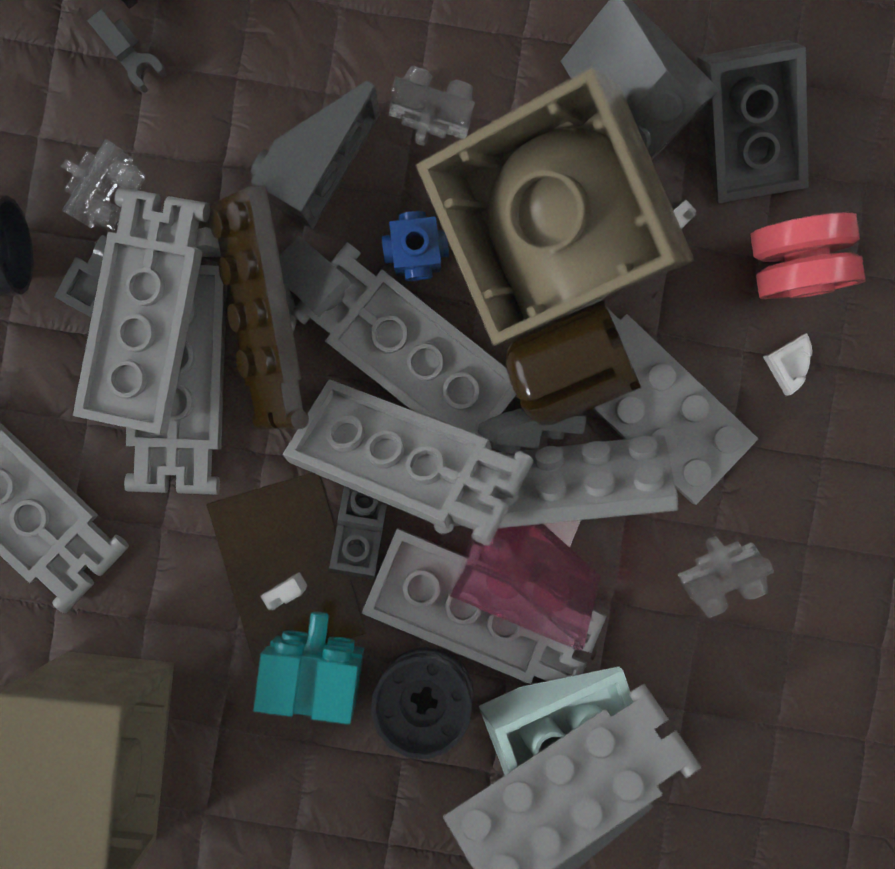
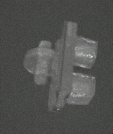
M411 66L403 78L395 77L391 88L392 100L389 115L402 119V125L417 129L415 143L425 146L429 134L441 138H446L447 134L462 139L467 137L475 106V101H472L473 86L471 84L454 80L450 81L446 92L431 88L433 76L429 71L416 66Z
M105 139L97 154L93 155L87 151L78 166L67 159L61 165V168L72 174L64 188V191L71 194V197L62 211L90 228L96 225L113 231L119 223L121 208L109 202L110 197L117 186L139 190L146 175L132 163L133 159L117 145Z
M714 536L706 540L709 553L695 559L697 566L678 574L681 585L697 606H700L706 616L711 618L725 612L729 607L724 594L738 588L739 593L745 599L752 600L767 594L766 576L774 573L771 561L768 558L762 557L752 542L741 547L740 543L736 541L724 547L721 541Z

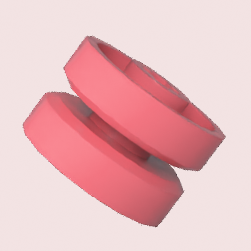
M846 212L809 216L769 225L750 234L754 258L762 262L785 261L768 266L756 275L760 299L810 297L831 293L836 289L866 282L862 256L855 253L831 254L832 252L849 248L860 240L856 213Z

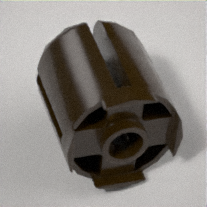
M604 300L514 339L507 349L506 367L516 396L521 399V406L527 416L540 425H555L641 388Z

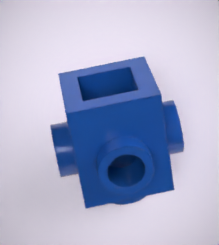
M412 211L400 214L398 221H389L391 235L382 236L385 264L394 263L396 276H405L407 281H418L432 278L433 272H441L440 258L449 257V247L444 229L437 230L436 217H426V212ZM423 238L424 245L418 250H412L406 245L407 239Z

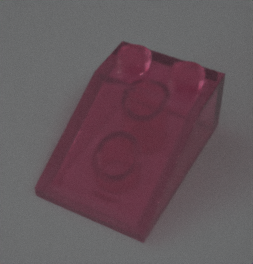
M545 524L498 528L490 545L481 544L471 536L450 597L581 652L585 646L601 576Z

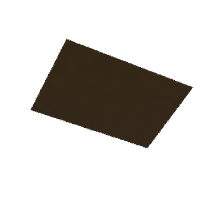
M313 472L206 504L255 667L260 665L261 653L267 646H270V642L275 636L282 637L284 631L308 633L312 612H323L329 615L326 645L329 637L354 638L367 634L350 576L329 572L336 529L319 475ZM300 572L307 584L303 594L286 604H281L275 610H268L260 596Z

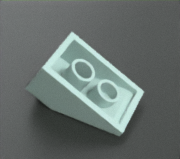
M618 666L522 686L480 705L479 709L503 772L507 775L604 709L612 717L634 701L629 695L630 689L624 671Z

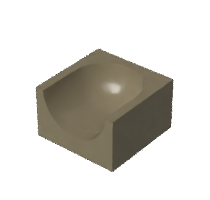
M594 68L588 69L416 164L493 345L513 341L608 295L695 261L620 85Z
M67 651L0 690V869L137 868L156 841L174 662Z

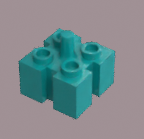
M312 612L308 633L284 631L282 637L275 636L270 642V646H267L261 653L253 712L291 717L293 714L312 716L311 719L350 724L358 701L365 647L355 646V640L345 637H329L326 645L329 615L323 612Z

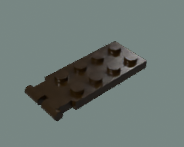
M266 185L247 187L212 203V211L210 213V228L213 236L218 239L221 253L219 275L223 284L227 286L230 301L227 310L228 322L231 329L236 332L239 348L236 354V364L240 375L245 379L246 386H250L255 412L252 421L255 427L259 429H303L307 426L309 417L303 410L298 380L302 379Z

